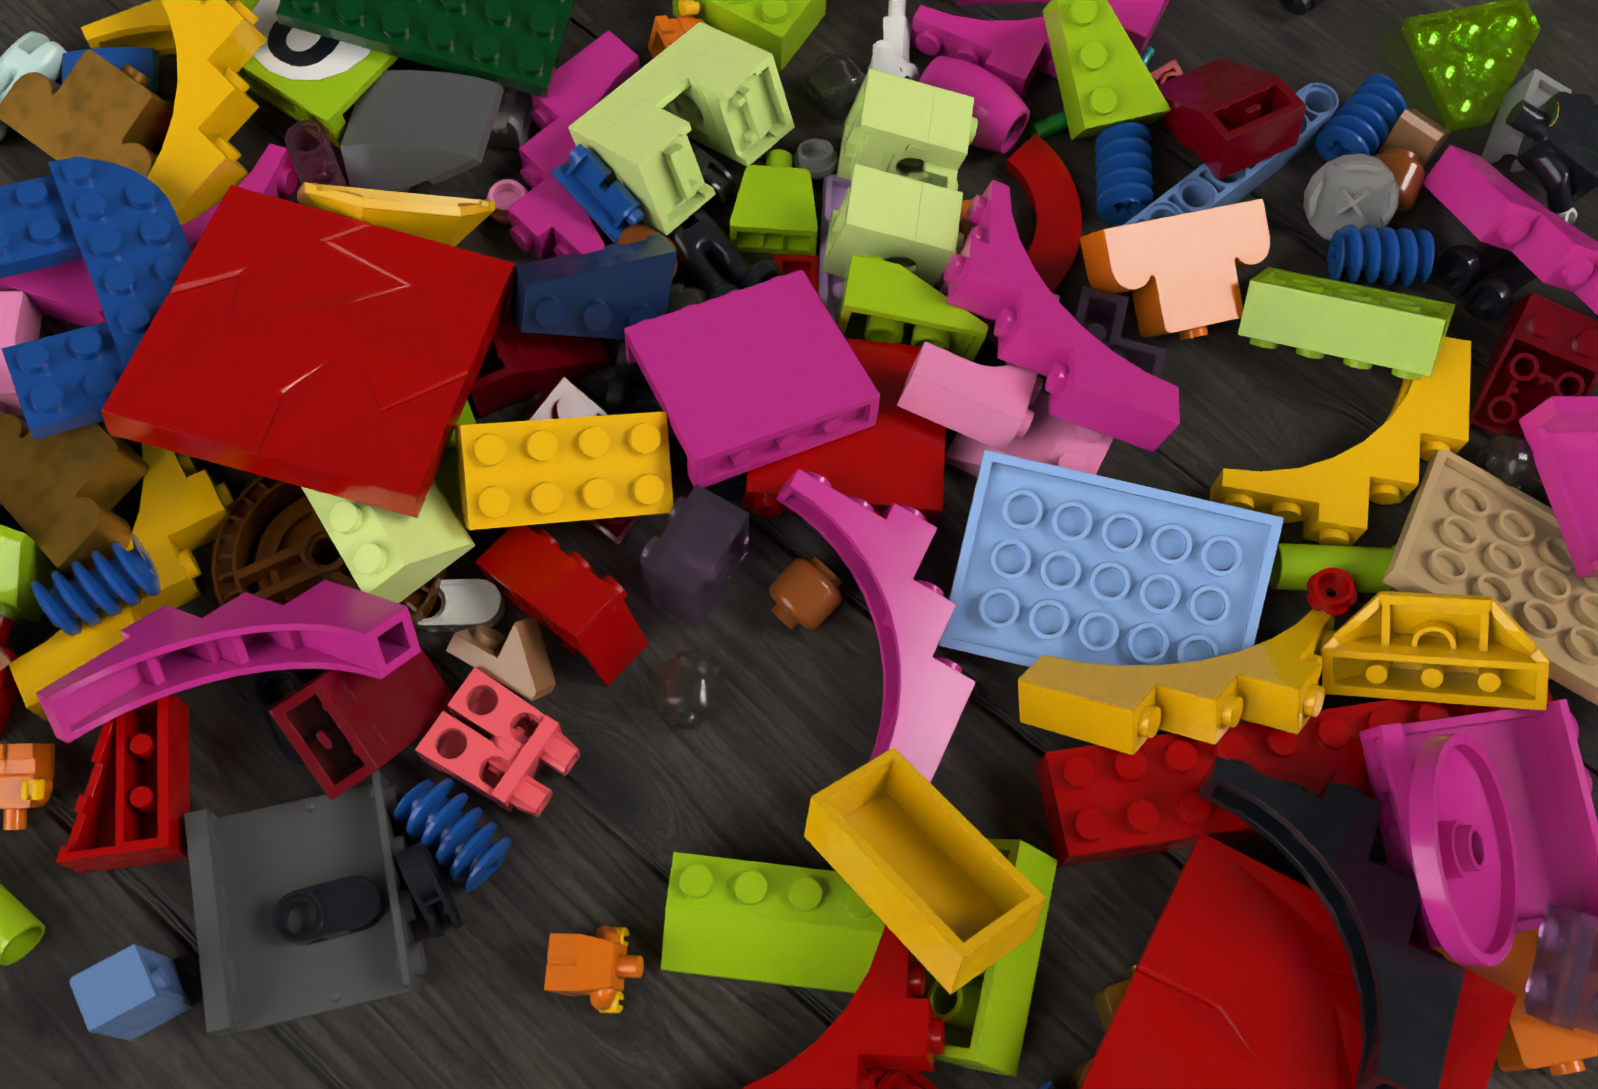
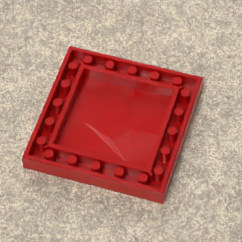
M230 185L173 284L170 294L162 303L101 410L108 433L418 518L512 293L514 263Z
M1201 832L1188 854L1078 1089H1355L1361 1051L1359 998L1347 952L1328 911L1315 892L1309 887ZM1409 940V944H1408V945L1413 946V947H1414V946H1421V945H1419V944H1417V943H1415V942ZM1446 959V961H1448V962H1450V963H1453V964H1455V965H1458V964H1456V963H1454V962H1452V961ZM1466 968L1439 1089L1487 1088L1517 998L1516 994Z

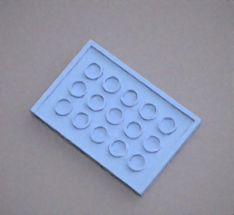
M984 450L949 600L954 602L956 606L938 645L1031 667L1042 654L1078 662L1126 666L1166 665L1199 661L1244 650L1254 646L1284 518Z

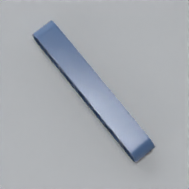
M1310 83L1295 93L1306 104L1296 146L1221 180H1218L1204 163L1124 225L1237 203L1315 142L1314 139L1318 132L1325 127L1338 107L1339 99L1337 93L1333 88L1322 83Z

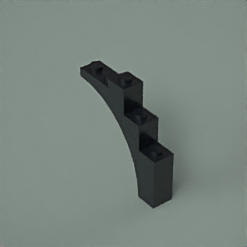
M1218 756L1203 777L1198 796L1236 815L1280 850L1305 877L1328 911L1347 952L1359 998L1361 1051L1355 1089H1439L1465 968L1446 961L1445 956L1434 949L1408 945L1420 898L1418 883L1416 880L1406 877L1395 866L1368 861L1383 803L1366 796L1357 787L1347 784H1336L1331 781L1326 784L1317 796H1314L1297 783L1278 781L1256 772L1246 762L1236 759L1227 760Z

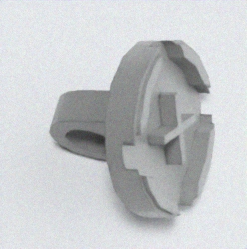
M1366 154L1343 155L1324 164L1311 177L1304 191L1303 208L1310 225L1315 229L1316 233L1323 239L1331 241L1334 232L1347 224L1356 226L1358 230L1366 225L1376 229L1385 227L1398 207L1400 190L1391 169L1379 158Z

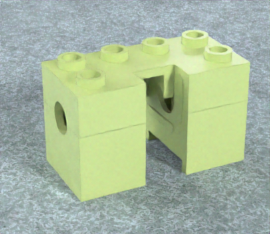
M699 22L572 123L568 129L576 146L582 144L586 149L592 148L595 151L594 154L612 172L606 181L612 185L619 180L633 197L642 203L640 209L645 213V216L642 218L643 223L667 236L715 195L714 188L704 182L688 137L748 167L795 126L773 54Z
M869 68L844 124L836 177L850 180L851 187L847 188L845 199L839 211L832 210L830 214L822 272L845 278L852 254L858 256L873 255L881 257L887 262L902 265L932 287L936 283H943L944 272L949 259L954 253L960 254L964 244V233L958 232L963 192L957 191L958 169L968 154V146L971 145L977 130L978 119L972 117L974 97Z

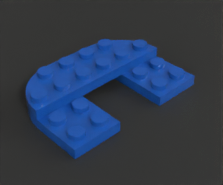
M80 156L50 161L48 164L52 175L0 186V279L83 259L106 322L1 348L33 440L104 421L101 413L103 406L162 303L170 294L173 284L192 253L175 210L161 189L140 173L115 163L87 159Z

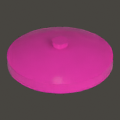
M1463 733L1433 736L1424 742L1417 754L1413 766L1409 793L1410 844L1420 895L1435 935L1453 960L1464 966H1495L1506 958L1511 949L1517 928L1519 911L1518 860L1508 806L1499 779L1489 758L1473 738Z

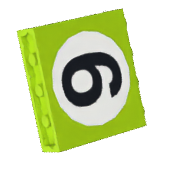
M240 0L259 18L254 26L268 40L237 74L251 86L248 90L340 148L347 128V123L342 114L399 57L278 24L276 12L280 0Z

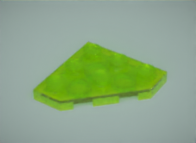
M1500 0L1408 17L1401 30L1448 131L1489 124L1500 107L1503 97L1514 81L1525 60L1524 58L1536 40L1541 28L1527 0Z

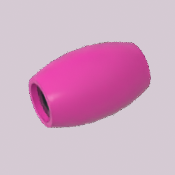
M938 56L928 65L919 82L974 97L972 117L978 119L975 137L971 143L974 147L992 152L1006 153L1017 142L1028 123L1030 110L1017 93L1002 79L971 62L952 57Z

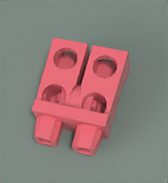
M474 667L447 705L453 716L442 711L415 751L426 764L457 779L475 792L495 802L509 813L515 807L519 811L539 817L553 793L552 790L533 778L543 764L566 776L580 757V751L562 734L560 724L547 715L545 716L522 698ZM473 727L474 729H476L477 731H479L480 733L484 734L485 736H487V737L490 738V739H487L486 737L482 736L481 734H479L478 732H476L475 730H473V729H471V728Z

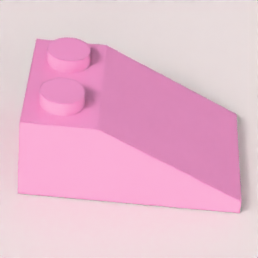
M1039 393L1033 405H1028V409L1034 411V416L1023 438L1015 436L1005 453L957 432L945 454V462L978 477L983 451L989 450L1096 475L1114 438L1050 415L1049 395Z

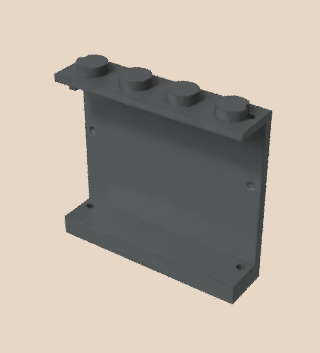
M379 770L371 774L372 784L350 788L332 801L326 794L220 818L207 809L184 813L207 1033L221 1037L232 1036L421 990L419 975L426 974V956L422 942H414L411 921L419 918L418 905L409 888H406L405 879L396 857V852L409 847L405 835L398 836L396 820L393 818L394 811L401 801V795L397 784L390 785V782ZM361 875L371 879L383 890L385 895L386 909L382 918L375 926L365 931L312 945L298 946L284 940L276 933L272 923L273 911L284 895L298 889L348 876ZM301 903L291 910L288 916V925L292 932L303 933L314 925L316 920L314 906L310 903Z

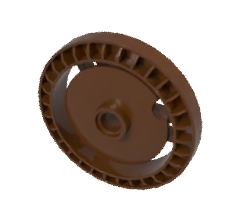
M260 476L247 486L231 505L227 512L228 514L224 517L219 527L212 556L211 571L213 584L220 606L225 605L245 592L250 594L249 585L256 581L260 591L252 595L281 605L287 604L324 580L361 591L341 555L334 563L321 565L324 557L332 552H338L307 496L288 505L271 521L259 542L255 563L248 565L253 544L261 529L288 502L305 494L301 486ZM447 567L399 603L408 607L415 631L419 628L417 623L422 621L423 618H427L439 597L441 580L445 579ZM305 669V670H324V671H325V670H327V669Z

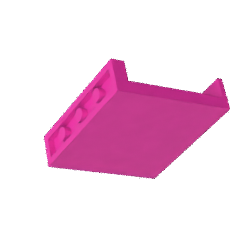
M803 270L784 276H776L769 281L741 290H733L726 295L699 304H691L680 310L653 319H645L635 325L624 328L626 359L629 364L638 363L663 412L667 411V420L687 456L688 477L695 490L876 425L880 394Z
M1551 396L1519 419V423L1578 578L1598 577V396Z
M1567 699L1547 703L1546 711L1513 708L1408 724L1380 725L1359 732L1373 798L1383 803L1379 825L1389 865L1397 867L1406 877L1417 881L1409 833V793L1413 766L1421 746L1430 737L1463 733L1473 738L1486 753L1499 779L1508 806L1514 832L1519 871V911L1516 932L1598 920V820L1591 797L1592 779L1587 768L1583 766L1577 742L1579 737L1578 723L1573 714L1570 713ZM1420 895L1410 940L1423 947H1442L1430 924Z

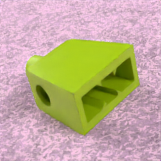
M782 149L771 150L766 155L765 166L750 165L745 168L730 219V241L738 251L816 256L818 224L811 173L806 168H792L793 156L790 152Z

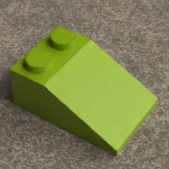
M852 254L835 315V323L845 338L923 346L926 341L939 348L948 349V352L971 362L974 361L987 336L988 325L967 310L947 304V297L902 265L887 262L878 256H858Z

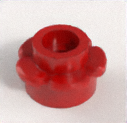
M1338 568L1321 570L1311 576L1306 585L1309 590L1306 595L1309 605L1316 611H1325L1327 615L1340 616L1348 611V606L1354 605L1357 600V588L1352 577L1344 570ZM1333 590L1336 595L1330 597L1326 594V591Z

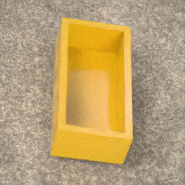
M667 411L455 426L462 520L464 528L468 530L674 513Z
M894 747L811 796L804 837L950 995L1033 935L1046 897Z

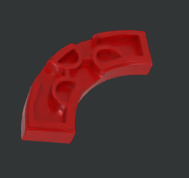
M1035 134L1007 159L1005 169L1020 183L1030 201L1031 207L1035 211L1036 228L1033 242L1027 255L1049 290L1056 294L1066 280L1076 257L1082 230V213L1079 196L1068 169L1049 144L1039 135Z

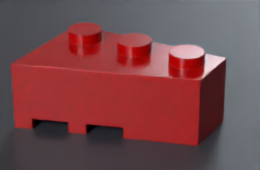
M526 525L510 527L475 561L488 581L497 587L504 598L526 617L534 616L539 626L543 624L563 639L561 647L569 654L574 656L577 652H580L584 655L595 670L596 677L607 686L649 644L624 602V599L628 596L624 588L609 575L605 574L600 579L593 574V569L589 563L575 551H571L568 555L562 552L557 541L540 527L535 532Z
M171 694L104 723L91 759L95 763L85 794H79L74 808V812L78 814L67 846L61 845L56 863L80 874L189 859L184 813L190 812L189 706L175 694Z

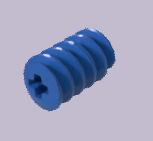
M1372 74L1367 77L1362 85L1354 91L1353 95L1345 101L1343 107L1338 109L1334 117L1318 132L1314 139L1317 152L1328 162L1343 155H1373L1379 145L1384 143L1399 117L1407 109V104L1401 95L1398 85L1391 78L1383 74Z
M1123 122L1112 125L1103 130L1096 139V211L1104 222L1124 225L1150 205L1154 199L1151 189L1153 185L1151 174L1153 163L1150 158L1152 155L1150 144L1152 133L1150 128L1144 124Z
M1347 224L1334 232L1329 245L1327 257L1329 279L1339 281L1342 270H1346V277L1349 283L1357 282L1361 271H1364L1365 282L1370 285L1375 283L1379 272H1382V281L1385 286H1390L1394 283L1397 273H1399L1400 283L1403 287L1411 286L1415 274H1418L1420 282L1424 283L1429 279L1433 267L1435 254L1434 238L1430 231L1426 229H1419L1413 233L1408 228H1400L1394 231L1390 227H1382L1376 230V228L1366 225L1358 230L1356 226Z
M131 533L134 549L128 551L117 541L111 543L114 559L110 561L97 550L92 552L94 569L90 571L77 560L72 562L74 578L71 580L65 578L57 570L51 572L54 586L51 590L46 589L37 580L31 582L33 593L40 607L55 627H60L65 633L75 636L82 632L81 619L91 626L101 623V608L111 616L120 614L122 610L121 598L131 606L140 604L142 598L140 588L151 596L161 593L157 569L145 547L134 534Z
M451 778L444 779L436 785L431 779L425 780L404 796L396 807L393 818L398 824H407L406 832L413 839L421 838V841L426 844L430 853L436 852L435 862L441 868L451 867L450 877L456 883L466 881L464 891L469 894L481 886L501 865L512 840L506 836L492 843L490 839L498 827L493 821L479 829L476 827L483 811L479 807L465 814L461 811L469 798L465 792L458 794L452 799L447 797L455 784Z

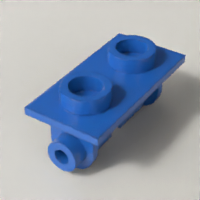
M579 144L569 153L568 157L570 160L552 170L551 174L615 243L620 238V233L629 225L633 227L637 223L644 222L642 218L645 216V213L640 209L642 203L639 200L637 201L619 180L610 185L606 180L612 172L594 154L595 151L592 148L586 149L582 144Z

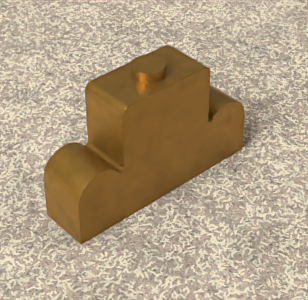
M86 50L62 85L38 72H29L22 75L14 83L0 104V120L55 160L69 159L77 156L102 160L127 167L147 178L158 157L156 153L152 152V149L170 125L174 107L146 88L151 80L126 63L121 70L94 51Z
M0 414V503L54 565L74 577L72 562L77 560L90 571L94 569L92 552L97 550L110 561L114 559L111 543L117 541L127 548L131 539V527L125 519L110 510L146 475L149 466L129 446L124 438L110 435L105 422L102 421L33 440L27 423L13 414Z

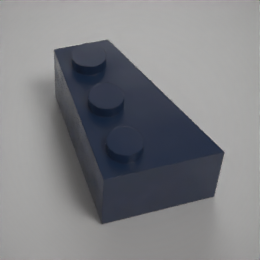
M659 233L647 236V240L621 246L619 243L603 246L604 250L577 256L575 253L517 265L514 270L509 313L520 332L625 340L624 328L635 325L642 320L653 319L666 314L677 250Z

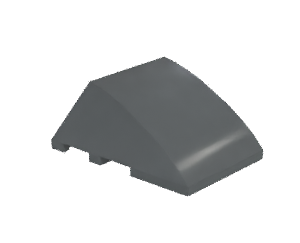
M411 67L384 71L356 100L340 145L350 187L408 193L410 187L426 180L435 185L480 165L504 88L499 83L483 78L448 72L427 71Z

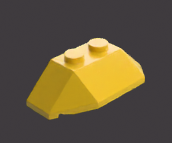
M305 182L297 191V201L302 205L454 247L495 210V201L344 187Z
M1379 591L1329 637L1322 646V686H1324L1325 694L1546 711L1549 657L1493 596Z

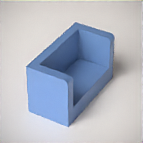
M136 944L72 976L69 982L88 1031L132 1041L193 1008L173 959Z

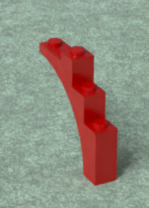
M885 925L870 969L848 1006L814 1044L781 1069L741 1089H875L873 1073H867V1069L934 1072L935 1053L943 1054L945 1025L943 1018H936L929 999L915 998V996L924 995L925 967L921 962H917V958Z

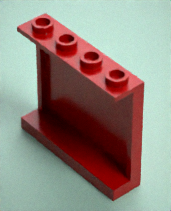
M845 338L880 394L876 425L746 472L742 508L753 509V512L758 515L770 517L779 516L782 512L796 513L777 501L776 498L784 482L800 469L803 472L810 471L823 476L830 482L831 488L846 497H857L866 501L873 507L874 513L877 515L893 503H896L897 505L915 508L924 515L925 521L934 526L943 512L946 427L897 406L907 376L922 346Z

